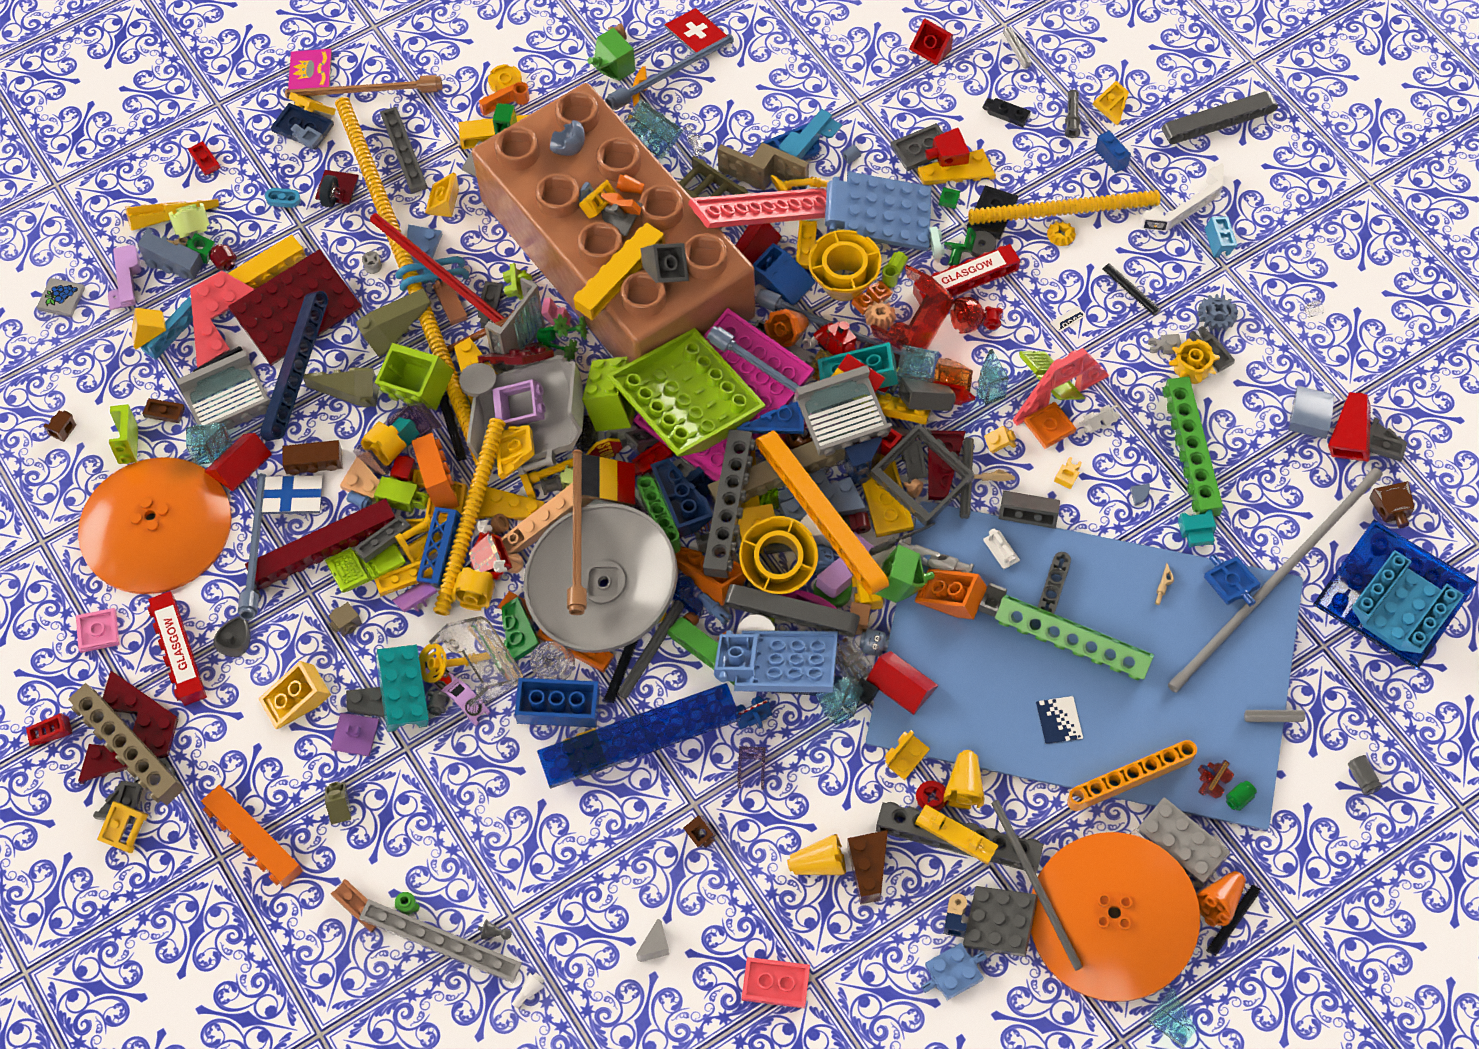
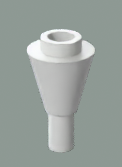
M536 972L534 975L529 973L520 994L512 1002V1005L519 1009L526 999H529L546 987L543 984L545 980Z

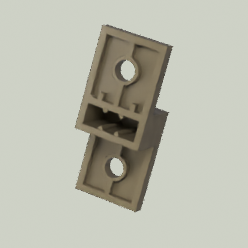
M763 142L752 157L722 144L717 149L718 170L755 188L765 190L771 181V175L787 181L809 178V162ZM806 185V186H797V187H802V188L806 189V187H807L808 185Z

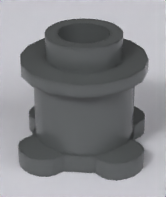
M428 691L427 695L430 696V701L427 705V710L429 713L435 716L445 713V703L450 701L447 694L444 692Z

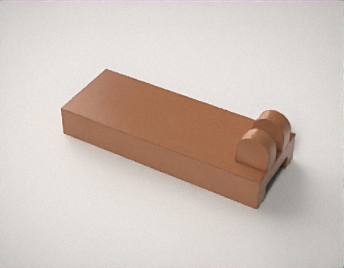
M436 280V284L432 286L450 325L452 326L467 320V314L455 290L444 281Z
M344 879L335 891L330 893L331 896L372 933L377 927L359 919L368 899L348 880Z

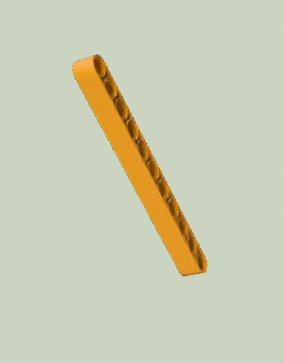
M773 430L756 438V445L759 451L869 595H873L887 588L889 581L884 572L779 435Z

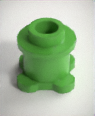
M402 892L395 899V908L408 916L413 912H418L420 906L418 903H415L414 895L409 892Z

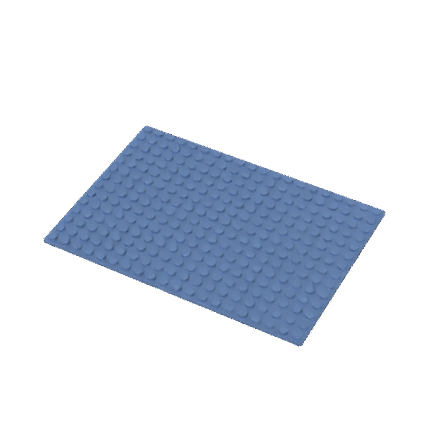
M921 501L919 505L930 513L938 504ZM947 506L931 522L935 523V525L912 535L911 545L915 546L917 544L937 551L940 554L952 556L959 559L960 562L969 565L972 563L974 564L972 573L979 574L987 586L989 583L1003 587L1007 589L1006 595L1038 607L1055 554L1058 552L1068 553L1071 557V563L1055 614L1152 653L1154 657L1145 679L1135 680L1128 676L1129 673L1121 671V673L1115 672L1110 669L1109 665L1104 663L1102 665L1096 664L1091 661L1092 658L1085 655L1084 657L1074 655L1070 649L1065 648V650L1055 647L1053 642L1048 640L1046 642L1039 641L1035 638L1036 635L1028 633V635L1022 634L1017 631L1016 627L1011 625L1010 627H1005L999 624V620H996L995 617L977 611L974 620L957 618L923 606L914 601L917 593L909 598L897 602L886 653L892 651L935 682L938 687L914 715L879 690L875 696L867 731V745L889 750L892 747L896 749L901 735L912 730L914 736L930 748V751L925 755L926 758L955 764L959 753L963 750H971L978 756L979 766L982 770L1072 789L1179 742L1190 740L1197 746V753L1190 764L1112 798L1156 807L1165 797L1183 813L1261 830L1269 829L1284 722H1246L1244 713L1246 710H1286L1303 578L1301 576L1287 574L1192 674L1183 687L1175 693L1169 689L1168 683L1197 656L1246 604L1244 599H1238L1227 605L1204 578L1205 573L1215 567L1209 558L1061 528L1054 529L998 519L999 516L971 510L970 517L962 519L959 516L960 508ZM917 518L913 531L924 527ZM994 528L1000 530L1020 559L1019 562L1004 570L983 541V538L989 536V531ZM924 555V557L929 560L931 555ZM1064 559L1059 561L1058 568L1062 569ZM1167 563L1174 577V582L1167 586L1160 605H1156L1155 602L1158 595L1156 592ZM922 565L924 573H927L929 568L936 569ZM1246 566L1261 583L1260 588L1276 572ZM1058 574L1051 576V579L1055 582L1062 580ZM1168 574V575L1166 576V578H1167V580H1171V578H1170V576H1169V574ZM1259 589L1251 592L1250 595L1253 597ZM1054 591L1046 592L1048 598L1053 599L1057 596ZM1046 603V606H1045V610H1046V611L1049 610L1050 604H1047V603ZM1014 611V618L1018 621L1022 620V613ZM1032 619V625L1035 628H1040V620ZM1050 627V632L1053 635L1057 636L1060 634L1058 627ZM1069 634L1070 642L1077 643L1079 640L1078 636ZM1087 642V647L1090 650H1097L1095 642ZM1107 649L1106 655L1109 658H1115L1116 652L1112 649ZM1132 657L1124 659L1128 666L1135 664V660ZM1073 696L1083 739L1045 744L1036 701ZM1182 750L1184 754L1191 755L1189 751ZM1164 758L1168 763L1173 762L1170 758ZM1226 761L1228 766L1213 790H1210V785ZM1151 765L1146 766L1148 770H1155ZM1203 765L1210 767L1215 771V775L1213 776L1208 770L1201 767ZM1128 773L1129 777L1137 778L1135 774ZM1109 781L1111 785L1118 786L1116 781ZM1249 781L1257 790L1255 798L1241 811L1231 809L1226 803V795L1240 782ZM1091 789L1093 793L1100 794L1098 789Z

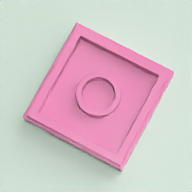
M115 608L76 615L80 653L120 645Z

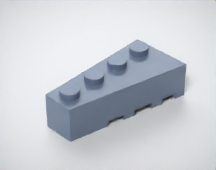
M851 477L820 488L838 514L845 516L866 512V507ZM796 498L780 503L781 516L790 517L800 522L807 515Z

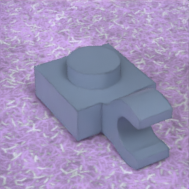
M294 124L291 128L294 131L292 135L298 139V142L312 150L323 139L320 132L309 126L303 129L299 125Z

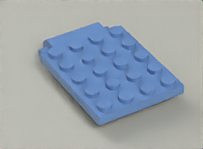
M848 171L847 182L841 181L839 177H833L831 181L827 182L824 225L830 227V232L837 231V228L856 231L857 234L865 238L869 237L874 242L928 251L930 246L929 227L932 187Z
M727 630L726 634L719 635L714 676L722 683L735 681L734 691L833 692L838 631H742V634H734L733 631Z

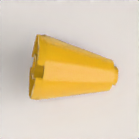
M963 750L957 755L943 800L944 802L948 800V805L951 807L971 809L973 805H977V808L984 805L985 797L978 756L971 750Z
M832 834L790 854V859H787L789 871H793L795 875H844L846 873L844 854L841 852L842 845L838 835Z

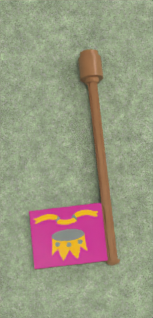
M332 49L291 51L288 88L285 90V97L289 99L291 92L303 96L418 89L421 90V93H432L442 90V78L437 75L420 76L417 81L330 87Z

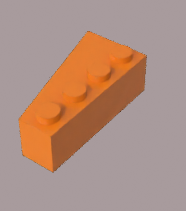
M433 433L412 440L423 482L434 507L446 509L459 507L460 505L453 488L454 482L449 474L450 469L447 462H444L447 459L443 450H441L443 446L440 439H435Z

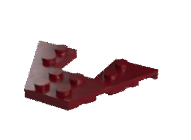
M110 671L102 698L115 712L137 714L133 732L158 759L168 757L179 720L177 716L116 673ZM89 744L78 782L84 784L85 781L100 776L103 778L110 773L124 771L129 766L127 764L122 765L115 758L117 755L115 751L113 753L110 752L104 745Z

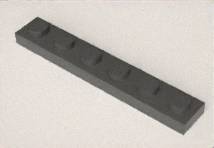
M397 107L380 111L410 193L413 194L428 189Z

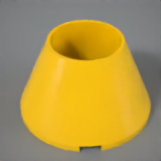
M838 230L825 234L816 241L808 256V266L811 275L831 298L838 301H851L859 296L875 281L881 270L882 258L877 245L869 237L865 238L857 234L856 231ZM838 270H849L854 272V274L839 275L834 272Z
M772 516L755 523L746 532L740 545L739 560L744 575L756 588L771 594H787L800 589L810 580L817 566L818 548L811 532L802 523L790 517ZM772 543L787 545L795 554V567L784 574H773L767 571L759 559L762 549Z

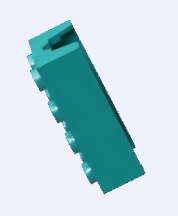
M417 644L377 649L376 663L387 732L396 731L400 726L407 724H416L419 728L427 727L429 718Z

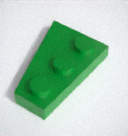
M518 597L501 607L503 629L505 630L506 637L504 647L507 650V657L505 659L509 666L541 646V642L526 609Z

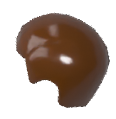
M810 432L806 436L803 434H785L786 444L791 450L813 441Z

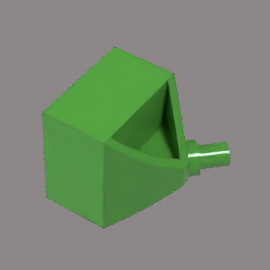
M615 28L597 37L594 57L587 59L588 64H592L602 74L618 81L636 71L634 48Z
M898 545L885 559L881 567L889 581V586L875 594L897 603L917 593L929 580L934 579L935 575L932 571L928 573L923 572L919 553Z

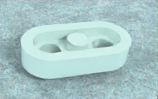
M937 226L929 227L933 259H941L942 255H945L944 244L940 243V240H942L941 230H938Z

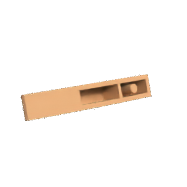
M573 483L501 537L508 555L517 554L537 542L552 524L573 511ZM582 497V508L594 499Z

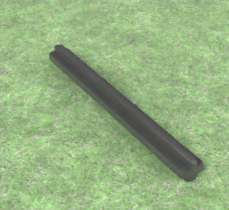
M676 600L619 688L618 695L620 697L628 698L666 638L667 631L685 607L683 602Z

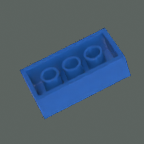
M519 678L514 714L517 724L597 728L600 697L598 681Z

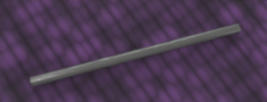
M999 800L993 801L991 804L1075 971L1080 970L1083 966Z

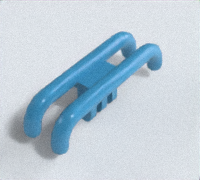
M460 256L435 260L441 266L458 263L460 268L447 270L453 276L462 275L463 279H468L470 276L469 271L463 268L465 260ZM422 263L405 265L399 268L395 275L397 279H402L403 275L407 272L423 269L422 275L404 279L400 284L401 291H405L407 286L413 283L423 282L428 284V281L433 283L435 279L442 280Z

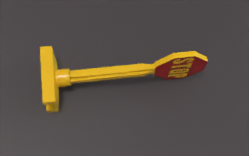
M606 438L598 441L586 454L608 459L613 458L622 449L620 439ZM573 458L537 472L529 473L527 471V474L519 475L527 496L537 499L533 484L539 482L540 479L565 470L566 465H568V468L573 467Z

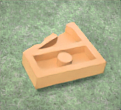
M357 456L341 482L340 488L347 492L354 491L362 496L367 495L375 502L374 494L380 481L360 457Z

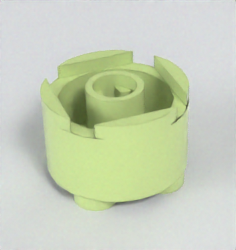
M200 203V207L192 204L176 209L177 213L175 214L172 211L168 213L174 232L180 238L190 235V232L197 231V233L205 232L208 230L207 226L210 225L203 203Z

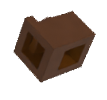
M59 410L51 418L50 423H45L43 427L49 436L65 442L75 428L76 423L71 413Z
M698 815L683 827L698 848L702 846L707 848L715 842L713 838L717 834L707 823L703 815ZM702 829L706 831L704 837H701L699 834Z

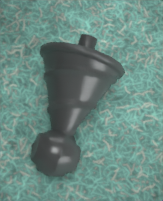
M487 919L484 921L483 927H478V930L482 931V940L500 935L504 940H508L512 935L510 929L505 928L501 930Z

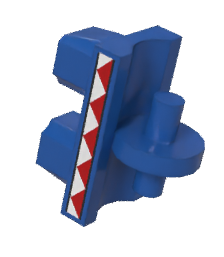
M760 696L752 699L751 706L746 708L740 704L734 708L740 730L755 724L759 729L763 727L762 721L772 716L770 702L767 698L763 700Z

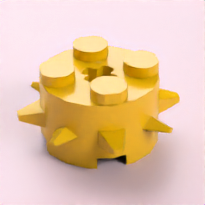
M1189 338L1179 348L1172 347L1177 355L1175 359L1169 362V365L1174 367V372L1179 377H1190L1192 384H1198L1207 378L1209 373H1217L1212 365L1220 357L1213 354L1209 343L1199 339L1192 341Z

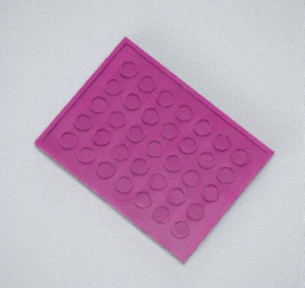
M729 308L724 311L703 336L766 405L749 422L760 418L761 415L767 412L777 410L785 404L788 405L795 397V393L733 351L727 350L724 352L710 343L707 336L714 326L722 327L734 335L736 344L799 386H804L815 372L814 368ZM640 414L634 418L635 424L668 447ZM752 434L753 439H756V438L761 437V436L763 435V434ZM728 438L705 451L680 457L695 468L699 466L704 470V474L714 482L720 480Z

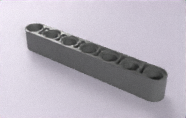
M1264 91L1169 121L1161 129L1168 142L1176 144L1271 114L1277 110L1278 104L1270 91Z
M735 584L729 585L724 605L729 608L753 614H762L766 617L823 631H838L839 635L855 637L860 621V616L855 613Z

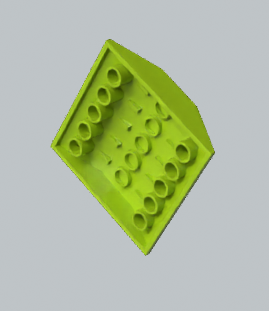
M696 328L607 374V378L677 457L705 451L728 438L729 429L737 430V427L751 420L766 406Z

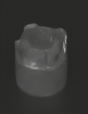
M1320 300L1305 304L1304 310L1308 318L1324 314V307Z

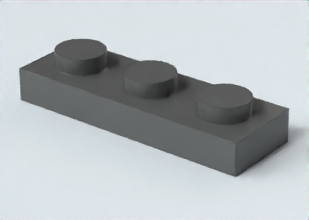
M399 515L356 546L354 550L367 563L397 541L395 538L397 534H403L412 527Z

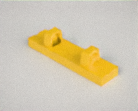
M928 805L924 806L915 821L916 825L987 865L999 846Z

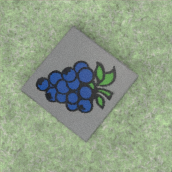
M50 278L38 302L37 309L39 311L72 317L85 290V286L83 284Z

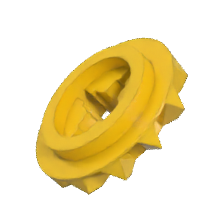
M1055 221L1054 224H1050L1047 230L1049 241L1057 246L1071 244L1076 236L1075 227H1072L1070 223H1064V221ZM1059 229H1060L1062 232H1065V234L1062 235L1061 233H1058V232H1059Z

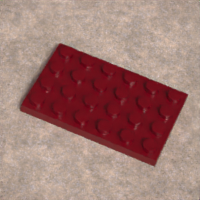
M319 249L228 306V309L269 365L272 366L285 357L304 297L307 294L324 291L328 296V304L317 336L360 310L362 305Z

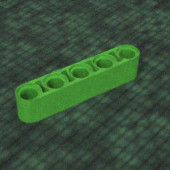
M642 476L637 480L639 497L648 516L664 530L676 554L681 549L679 532L654 479L650 476Z
M679 617L667 631L668 635L714 670L718 643L688 620Z

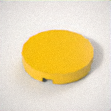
M508 64L496 66L490 71L488 76V84L493 92H497L517 82H522L521 72L517 67H511Z

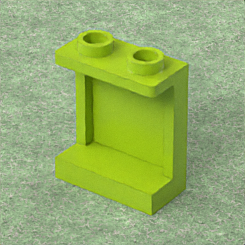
M129 404L110 406L111 417L120 435L119 438L109 439V445L117 463L129 464L137 462L138 424Z

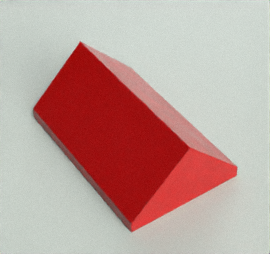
M770 223L748 225L735 246L753 265L772 243L777 245L782 236Z
M256 433L243 434L205 470V473L231 491H234L272 453Z
M892 651L879 656L866 678V681L878 687L882 693L913 715L938 687L935 682Z

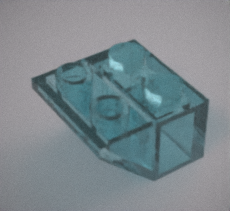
M224 423L186 427V448L193 462L197 465L213 463L232 445V440Z
M850 676L841 678L834 685L833 692H820L816 696L825 716L834 724L839 725L855 716L864 689Z

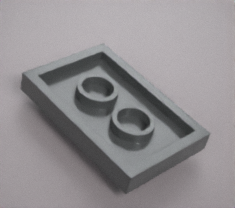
M935 123L892 141L890 147L906 171H909L937 159L927 160L925 150L933 148V138L943 134V131Z

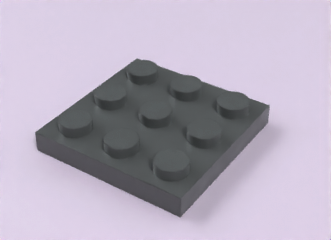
M976 886L963 941L964 948L1026 957L1038 900L1037 894Z

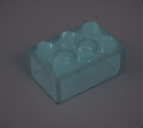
M641 99L623 121L649 151L660 159L674 146L683 132V129L676 123L671 122L662 113L657 112Z

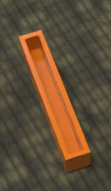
M220 784L201 800L204 805L202 810L209 818L214 816L218 820L215 823L223 832L226 829L230 833L229 838L236 845L240 843L244 847L242 851L249 858L253 856L257 860L255 864L262 872L267 870L271 874L269 879L276 886L280 884L285 889L303 872L300 865Z

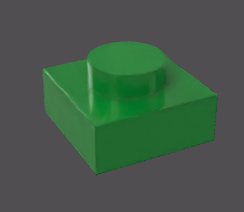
M943 187L939 205L956 209L961 191Z

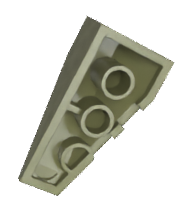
M422 288L369 312L355 323L364 339L378 357H381L389 351L392 343H399L397 342L403 333L406 334L410 330L409 326L414 320H418L432 303L426 291Z
M354 367L349 368L347 372L334 370L332 374L325 372L304 374L303 380L307 388L357 406L376 407L379 386L374 383L376 375L373 368Z

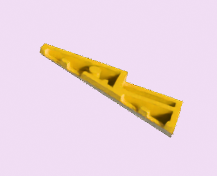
M218 199L194 202L181 201L151 205L144 204L134 207L125 206L129 228L133 231L170 220L168 213L172 211L175 214L178 208L192 204L200 207V203H203L205 210L218 207L219 202Z

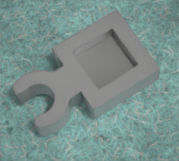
M1161 335L1160 340L1150 338L1148 345L1153 344L1155 347H1150L1149 352L1157 353L1159 350H1162L1163 355L1176 354L1172 347H1180V335Z

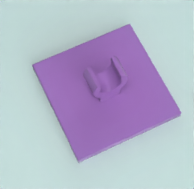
M420 582L392 599V601L404 613L411 608L419 612L417 605L422 603L423 606L427 607V603L424 600L436 594L437 590L429 583Z
M340 713L330 750L370 757L379 719Z

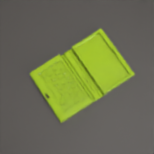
M1045 351L1019 352L1020 358L1039 380L1042 379L1054 362ZM1071 381L1051 391L1058 400L1085 399Z
M396 543L389 546L367 563L352 548L346 549L325 560L342 593L372 581L406 563Z

